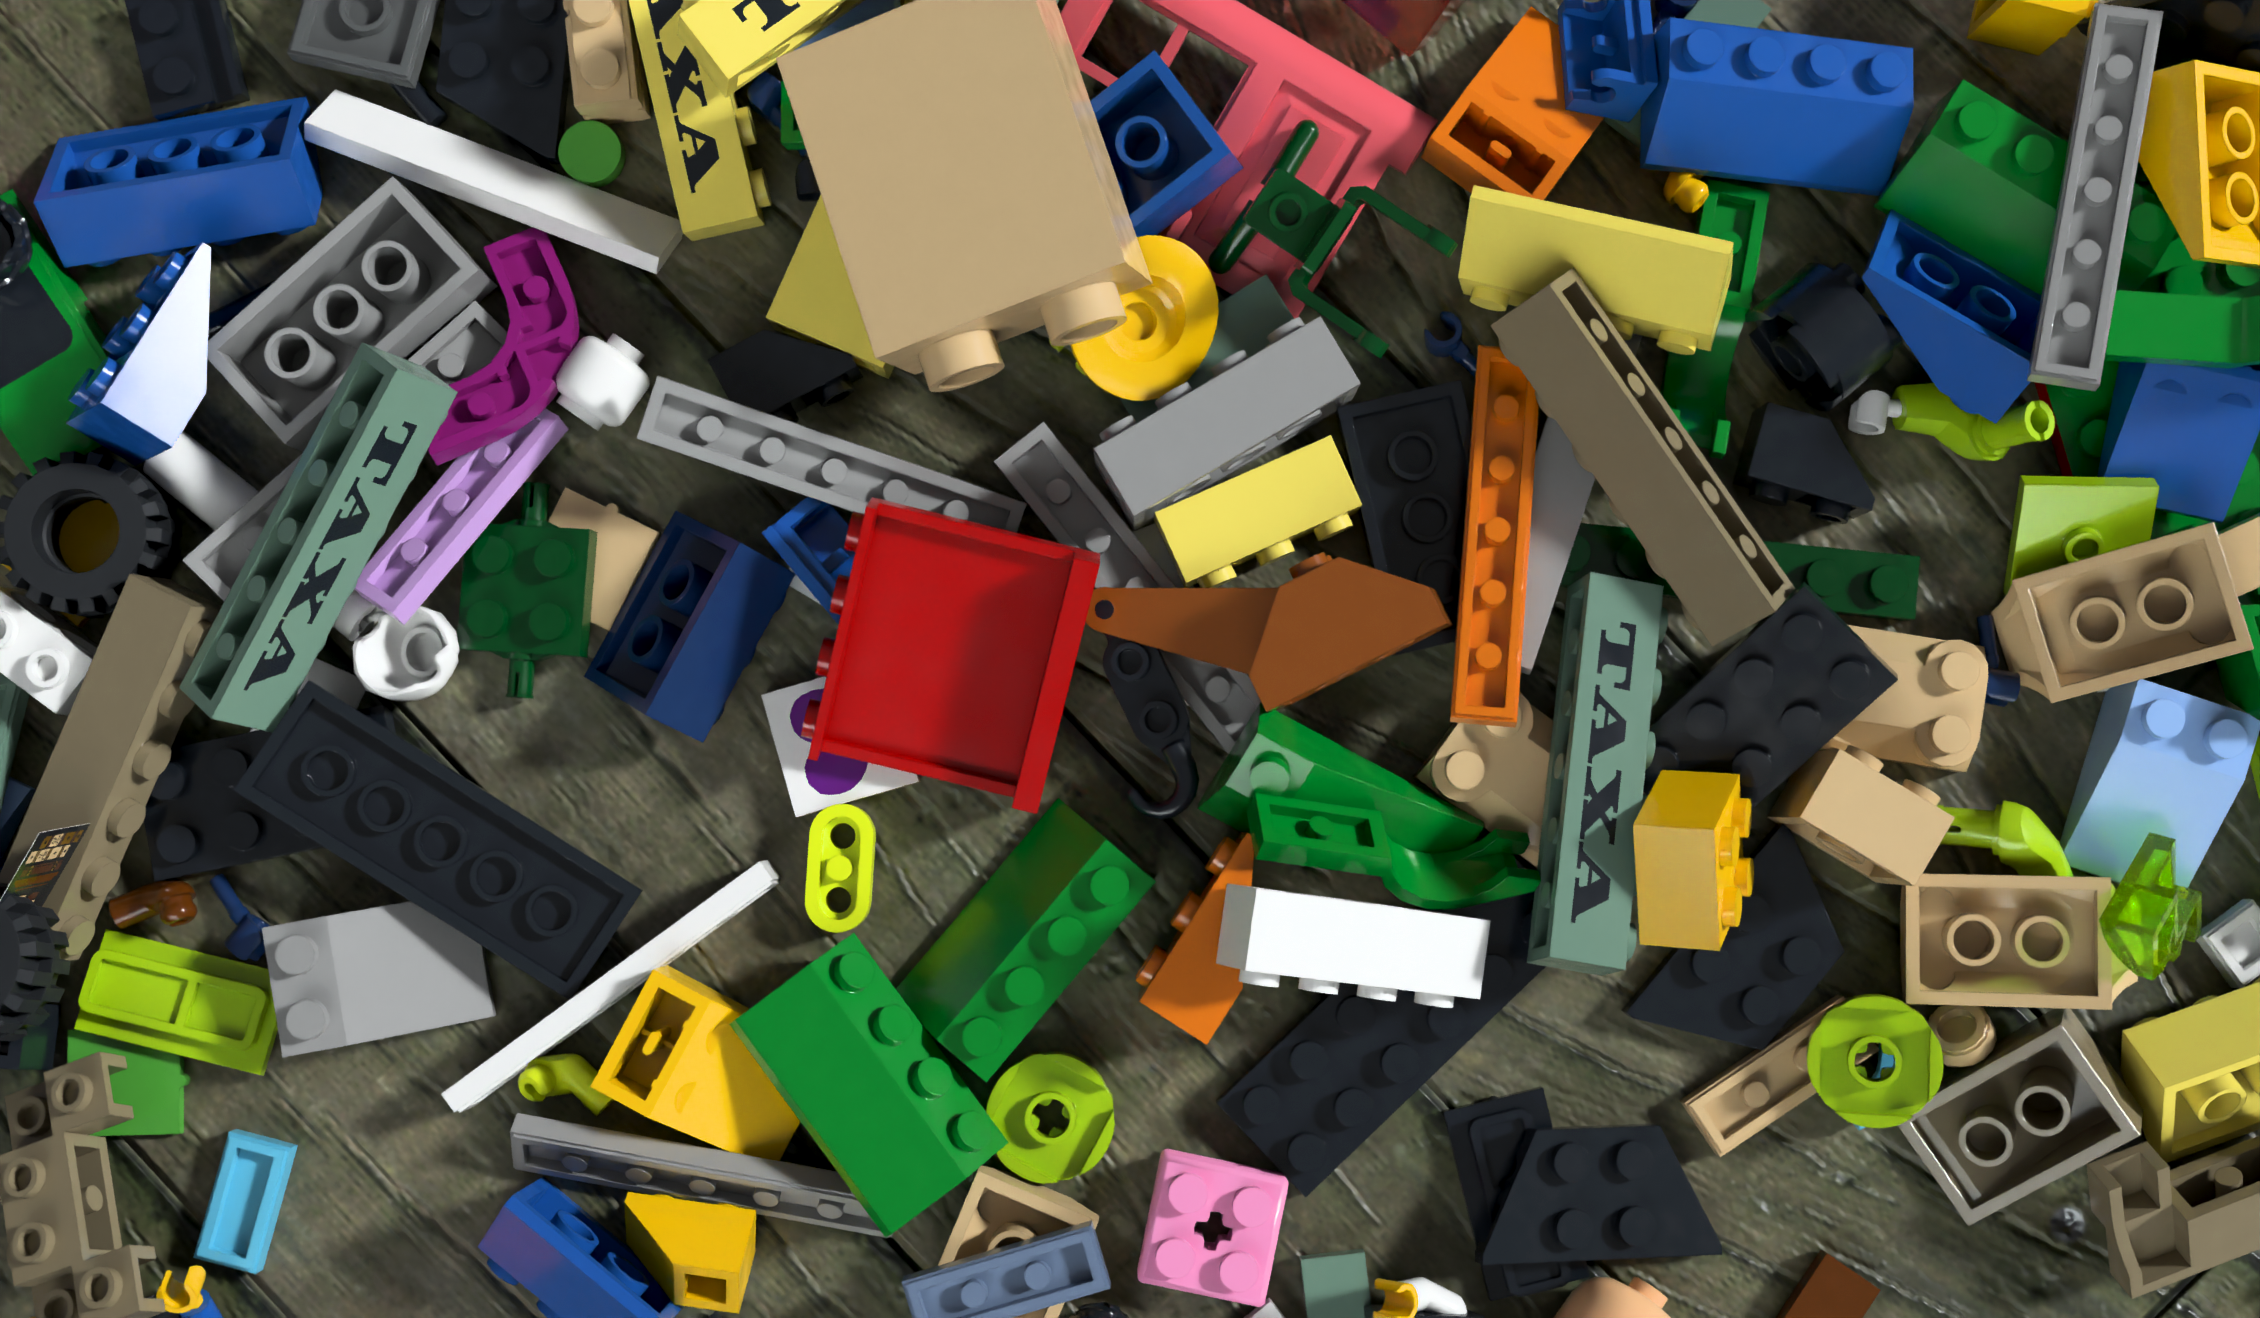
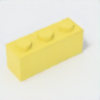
M1330 435L1155 512L1154 521L1184 588L1197 583L1200 588H1216L1237 577L1233 569L1237 565L1257 558L1260 567L1294 553L1295 550L1291 542L1314 532L1318 541H1322L1351 528L1353 524L1349 516L1357 513L1362 503Z

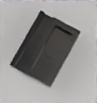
M125 0L153 117L163 121L223 108L222 104L236 100L241 103L250 101L225 0Z

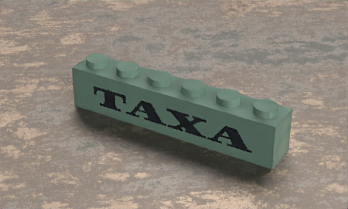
M361 343L179 686L211 719L273 733L295 701L298 690L318 653L323 649L329 632L348 597L353 593L359 576L378 541L384 535L389 520L409 483L414 479L419 464L439 427L444 423L448 410L458 393L425 367L366 343Z
M1589 572L1568 586L1537 865L1541 882L1534 893L1527 963L1603 976L1626 970V962L1630 961L1634 954L1637 931L1634 923H1630L1633 897L1637 895L1633 824L1648 797L1643 794L1645 770L1651 765L1656 748L1655 734L1649 731L1651 709L1659 698L1662 686L1661 671L1656 669L1658 645L1663 641L1668 625V612L1666 608L1662 607L1664 586L1595 572Z

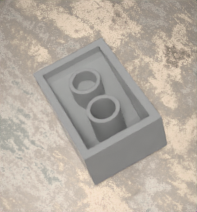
M411 901L262 928L282 1058L496 1016L485 947Z

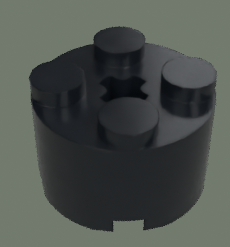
M1807 263L1745 315V322L1756 321L1758 327L1749 334V337L1766 366L1790 391L1800 383L1813 394L1805 403L1816 410L1824 412L1833 409L1889 363L1893 357V350L1902 344V337L1894 324L1885 316L1876 314L1862 296L1865 293V286L1859 275L1844 263H1839L1832 269L1819 263Z

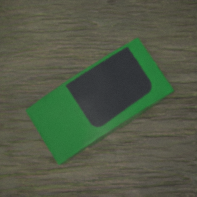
M13 189L1 194L0 199L7 204H11L27 222L32 238L33 254L25 272L0 290V429L31 474L35 475L37 471L33 463L44 457L57 462L60 461L61 452L76 451L86 455L102 446L66 424L76 408L75 404L68 401V397L83 374L89 368L95 371L110 353L102 348V344L107 336L83 303L88 298L68 269L64 268L51 244Z

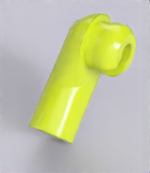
M574 1053L540 1056L529 1062L525 1071L518 1078V1087L521 1094L533 1102L543 1101L545 1097L573 1093L595 1116H598L614 1100L590 1087L598 1071L582 1056Z

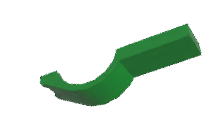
M1708 179L1705 184L1708 186L1709 196L1698 209L1694 234L1734 242L1731 281L1711 351L1696 348L1693 355H1683L1668 351L1660 393L1697 447L1709 449V457L1722 459L1726 454L1731 422L1727 421L1725 412L1729 373L1735 348L1745 322V315L1750 311L1770 192Z
M2116 290L2104 360L2214 368H2236L2260 364V296L2236 298Z
M1261 793L1254 794L1247 809L1255 859L1379 876L1382 878L1384 887L1402 902L1425 909H1461L1535 892L1541 882L1539 871L1517 867L1515 855L1523 854L1530 844L1528 833L1495 828L1481 841L1460 850L1432 854L1411 851L1393 842L1385 832L1381 811Z

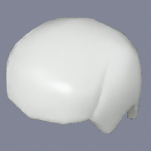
M423 606L417 609L405 625L384 611L379 612L377 615L378 623L374 629L363 637H357L353 644L354 674L365 690L383 698L401 702L424 700L436 694L447 683L459 662L458 654L460 649L454 628L442 613Z

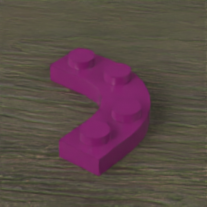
M532 227L483 247L506 298L510 324L505 344L488 365L467 378L449 384L458 393L448 410L444 423L439 427L428 448L437 466L516 432L538 416L559 392L556 376L565 360L578 344L579 316L576 301L564 270L547 233Z

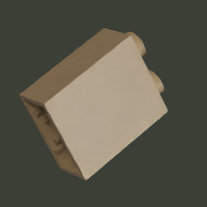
M914 0L776 58L875 359L914 375L923 372L931 392H946L983 381L997 374L1005 367L997 343L1043 325L1046 327L1051 345L1066 346L1096 338L1118 328L1126 322L1127 316L1120 298L1121 295L1153 284L1056 0Z

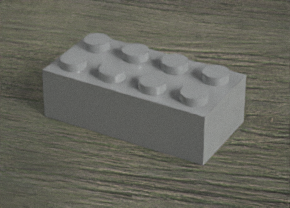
M392 176L208 341L207 359L286 445L304 452L362 342L408 360L472 302L476 301L479 304L497 285L416 196Z
M1321 316L1304 325L1300 317L1285 323L1267 336L1270 344L1251 357H1248L1245 350L1230 355L1211 369L1214 377L1205 384L1192 390L1189 383H1184L1156 400L1155 404L1158 410L1138 423L1132 415L1127 416L1099 434L1102 443L1094 448L1095 467L1133 531L1154 520L1155 512L1202 492L1335 414L1337 407L1350 405L1361 383Z

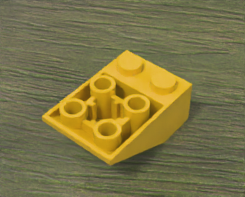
M668 965L653 969L590 1087L647 1118L726 1151L771 1160H781L800 1124V1120L729 1025L749 1010V1008Z

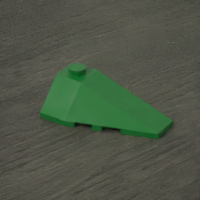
M1261 702L1200 799L1197 809L1238 831L1248 832L1249 834L1251 833L1247 809L1255 793L1381 811L1385 832L1393 842L1411 851L1432 854L1457 851L1474 843L1484 828V822L1280 712L1276 710L1266 712Z

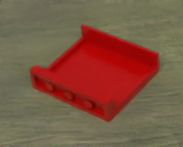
M872 497L866 506L865 513L853 511L846 535L844 550L855 552L850 577L838 575L831 600L830 613L841 615L836 638L824 637L817 661L815 675L826 677L821 701L810 698L804 717L801 736L812 739L808 759L817 761L821 752L839 755L1013 797L1012 808L1037 814L1100 566V553Z

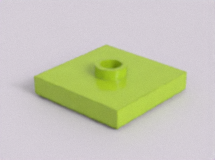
M2020 475L2003 589L2005 596L2011 587L2013 579L2150 540L2159 493V485L2155 479Z

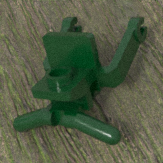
M1302 120L1295 126L1271 168L1261 181V184L1264 185L1254 201L1249 199L1239 216L1210 254L1208 264L1210 269L1217 274L1229 272L1259 232L1298 259L1294 265L1296 268L1288 279L1292 295L1351 334L1352 340L1381 359L1390 345L1308 289V283L1314 274L1318 272L1353 220V216L1363 204H1368L1447 258H1450L1458 244L1430 224L1424 225L1367 186L1350 187L1344 197L1339 198L1337 203L1333 204L1298 180L1295 176L1319 137L1317 124L1311 120Z

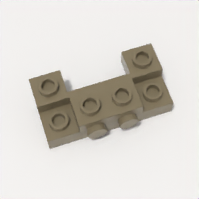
M99 1051L43 1073L44 1082L5 1096L12 1151L0 1155V1202L3 1206L8 1241L6 1256L12 1271L13 1285L32 1288L36 1318H150L166 1312L164 1299L144 1298L139 1265L156 1260L155 1247L131 1244L122 1247L106 1137L91 1135L134 1119L132 1106L114 1103L110 1075L127 1069L126 1056Z
M2260 1135L2172 1170L2169 1169V1165L2147 1141L2120 1152L2108 1154L2102 1159L2086 1164L2091 1211L2106 1228L2110 1273L2131 1299L2260 1249Z

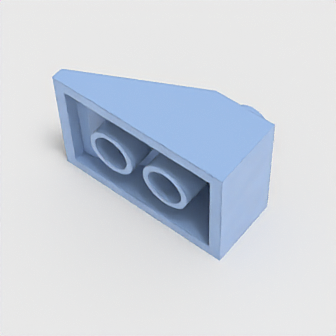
M2144 679L2109 688L2105 692L2059 842L2070 867L2097 877H2111L2112 882L2180 903L2245 781L2259 735L2260 721L2248 713Z

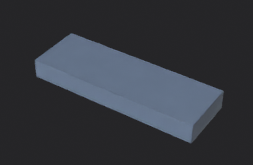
M1092 1220L908 1274L901 1281L912 1318H1013L1108 1290L1111 1287V1281Z

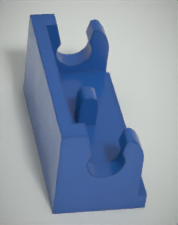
M1563 0L1557 11L1565 109L1630 122L1659 84L1650 0H1601L1593 3L1584 0Z
M807 497L776 523L765 529L762 534L839 625L841 615L830 613V605L838 575L850 577L855 552L844 550L849 526L831 504Z

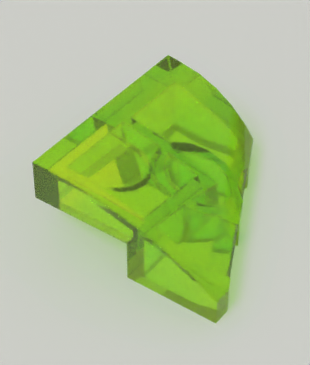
M2149 832L2099 918L2104 939L2116 957L2134 974L2150 980H2154L2163 972L2168 961L2174 962L2181 955L2183 940L2195 942L2199 938L2202 927V892L2176 885V839Z

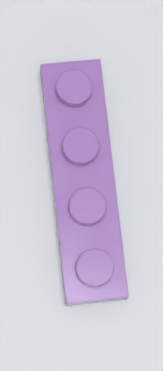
M545 408L532 421L516 432L457 457L366 564L354 590L364 599L405 625L569 430L558 415Z

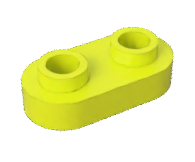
M835 804L823 809L814 818L809 831L805 908L809 918L816 926L833 933L846 932L860 925L867 917L872 902L876 831L869 815L854 805ZM843 823L850 825L855 831L854 843L845 849L838 847L833 840L835 828ZM837 887L846 889L851 896V904L844 912L835 911L829 904V895Z

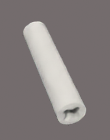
M182 431L172 448L146 460L143 468L144 473L213 530L218 529L259 492L185 431ZM354 590L344 604L333 627L347 639L354 641L357 637H362L376 624L378 621L377 615L382 610L364 599Z

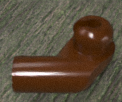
M184 881L149 883L109 900L111 916L116 925L121 929L159 914L164 924L171 927L181 926L194 920L198 912L193 902L196 893L193 887Z

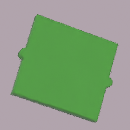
M76 1029L68 1030L67 1063L99 1051L126 1056L127 1069L110 1075L114 1103L132 1106L134 1119L91 1135H168L184 1133V1086H187L191 1080L190 1076L184 1073V1056Z

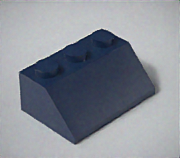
M675 510L584 677L644 715L703 743L712 726L722 716L726 700L743 669L752 661L760 638L774 613L782 606L786 597V591L796 574L741 542Z

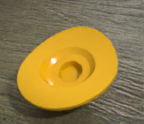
M1160 235L1137 237L1153 284L1120 296L1127 316L1126 322L1106 334L1087 341L1071 344L1073 355L1079 367L1096 386L1111 395L1131 401L1157 399L1170 390L1184 384L1205 358L1217 327L1218 295L1216 284L1209 268L1203 259L1186 244Z

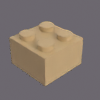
M1848 745L1845 751L1830 747L1829 750L1817 751L1791 775L1767 818L1777 824H1784L1792 833L1872 881L1916 886L1955 817L1937 807L1941 798L1936 793L1908 779H1905L1902 785L1896 783L1880 773L1884 764L1879 759L1851 745Z

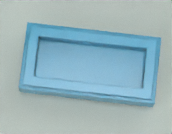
M240 1129L228 1132L193 1258L257 1274L264 1269L298 1145Z

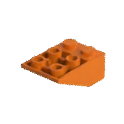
M1531 6L1469 83L1430 136L1421 158L1470 193H1472L1473 186L1477 185L1545 200L1605 118L1565 109L1559 26Z
M1241 832L1236 841L1228 836L1223 837L1204 867L1214 875L1201 896L1191 890L1188 892L1170 920L1171 926L1178 929L1166 950L1155 944L1135 975V981L1142 985L1139 991V1002L1206 1045L1243 989V983L1239 982L1240 969L1216 964L1227 883L1252 886L1254 850L1251 834L1248 832Z

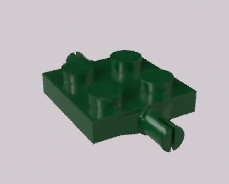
M524 482L522 485L521 519H515L503 524H489L464 553L457 639L460 650L492 652L502 658L510 659L507 694L505 697L534 699L535 661H544L556 656L588 658L598 532L591 529L560 528L547 522L549 489L551 485L539 482Z

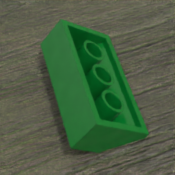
M1963 79L1938 101L1874 207L1886 215L1891 209L2025 287L2042 295L2068 142ZM2134 183L2116 290L2136 291L2155 269L2177 233L2159 198Z
M1058 798L896 990L930 1034L981 1079L987 1082L1149 891L1156 880Z
M852 933L811 962L729 1024L885 1238L968 1178L1009 1143L855 933Z

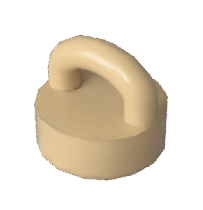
M1942 1005L1934 1011L1928 1020V1025L1940 1042L1943 1062L1947 1067L1973 1066L1985 1060L1993 1051L1997 1041L1996 1028L1985 1009L1981 1006Z

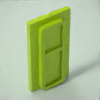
M109 929L105 930L99 951L94 953L91 958L78 999L80 1011L74 1027L76 1030L263 1076L278 1032L267 968Z

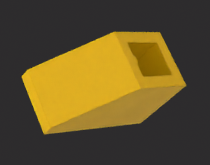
M628 1192L625 1199L626 1243L674 1305L739 1314L756 1252V1210L739 1208L727 1203L711 1204L676 1199L664 1194L648 1195Z

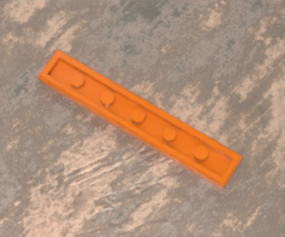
M1478 345L1449 722L1515 728L1518 717L1539 404L1536 400L1534 388L1521 369L1513 365L1498 346Z

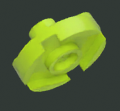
M1863 994L1849 997L1841 1003L1829 1007L1812 1030L1807 1045V1068L1812 1085L1827 1106L1832 1108L1843 1119L1855 1125L1868 1128H1888L1900 1125L1913 1118L1912 1115L1921 1111L1927 1102L1930 1103L1941 1085L1944 1062L1938 1038L1921 1013L1894 997L1880 994ZM1868 1043H1881L1882 1052L1887 1055H1893V1067H1883L1880 1071V1078L1873 1079L1867 1077L1866 1068L1862 1065H1855L1856 1053L1866 1052Z
M1058 1051L1035 1052L1011 1065L996 1082L986 1109L989 1117L1009 1142L997 1152L1001 1162L1018 1176L1042 1184L1069 1180L1078 1174L1080 1176L1091 1170L1106 1153L1115 1127L1113 1095L1106 1086L1101 1074L1083 1059ZM1053 1099L1058 1100L1064 1104L1062 1115L1069 1119V1123L1064 1130L1059 1127H1053L1049 1134H1044L1037 1129L1040 1124V1118L1032 1113L1038 1103L1048 1106Z

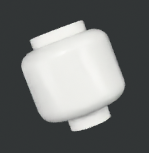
M614 333L607 342L594 336L583 337L565 360L556 376L557 389L561 393L556 402L597 431H599L603 424L611 427L622 425L650 385L647 373L638 366L645 355Z

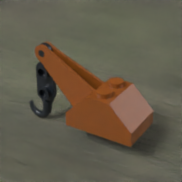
M1324 552L1291 567L1289 572L1293 580L1278 588L1099 587L1094 589L1086 623L1092 629L1102 632L1108 640V646L1103 655L1104 672L1135 736L1169 766L1175 778L1173 794L1161 802L1150 801L1144 798L1136 788H1130L1127 791V797L1134 808L1151 818L1166 819L1176 817L1190 806L1197 795L1199 784L1197 766L1191 749L1190 713L1159 649L1249 674V678L1265 711L1281 710L1452 626L1453 623L1437 591L1431 587L1341 557L1332 559L1331 555L1326 556Z

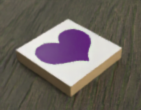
M826 677L761 695L795 817H802L822 811L831 805L847 804L920 782L919 775L826 752H821L817 761L808 759L812 739L801 736L802 726L810 698L819 701L822 699Z

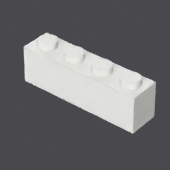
M1227 883L1216 964L1240 969L1239 982L1279 987L1280 975L1300 977L1298 989L1312 992L1338 994L1339 983L1342 982L1358 984L1357 996L1396 1001L1398 989L1415 991L1414 1003L1453 1008L1454 996L1480 999L1491 920Z

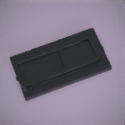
M1536 1087L1500 1097L1490 1096L1487 1100L1442 1110L1476 1248L1479 1241L1485 1243L1500 1208L1496 1201L1505 1180L1511 1177L1516 1169V1155L1527 1129L1553 1127L1543 1087ZM1586 1261L1498 1265L1480 1264L1490 1301L1515 1295L1520 1297L1563 1287L1568 1282L1590 1277Z

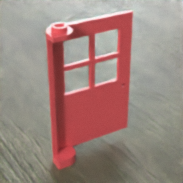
M1068 0L1060 14L1079 70L1109 87L1119 78L1085 59L1082 55L1113 0ZM1138 0L1178 24L1160 54V57L1168 67H1170L1189 32L1194 33L1248 66L1213 126L1243 166V169L1158 235L1173 238L1194 250L1209 268L1215 284L1232 295L1267 274L1293 318H1298L1306 304L1292 295L1288 282L1289 277L1296 268L1294 265L1298 259L1259 232L1229 272L1217 274L1210 269L1208 264L1210 254L1239 216L1249 199L1254 201L1264 185L1261 184V181L1271 168L1295 126L1302 120H1311L1319 128V137L1295 177L1333 204H1336L1339 198L1344 197L1350 187L1367 186L1374 191L1388 166L1406 176L1433 133L1438 120L1237 0ZM1365 204L1359 207L1347 229L1344 231V233L1342 234V236L1340 237V239L1338 240V242L1336 243V245L1334 246V248L1332 249V251L1330 252V254L1328 255V257L1326 258L1318 272L1314 274V276L1308 283V289L1312 293L1319 284L1321 278L1323 277L1324 273L1326 272L1327 268L1329 267L1330 263L1332 262L1333 258L1335 257L1336 253L1341 247L1343 241L1345 240L1346 236L1348 235L1349 231L1351 230L1352 226L1354 225L1355 221L1357 220L1358 216L1363 210Z

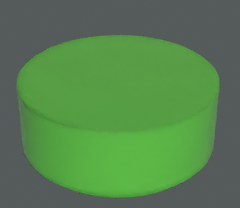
M594 120L578 122L571 126L560 140L558 149L560 163L568 175L575 181L594 188L602 187L613 182L623 170L625 164L624 146L617 134L602 122Z

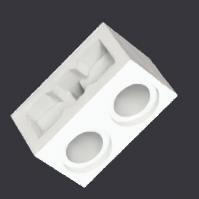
M0 586V673L55 714L69 715L98 645L48 607L37 604L25 597L27 592Z

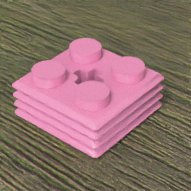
M1172 1149L1162 1150L1137 1267L1138 1280L1146 1284L1256 1307L1263 1306L1266 1300L1289 1185L1286 1176L1282 1172ZM1210 1212L1221 1213L1223 1225L1230 1228L1227 1235L1219 1234L1215 1242L1204 1241L1203 1231L1194 1228L1197 1221L1207 1222Z

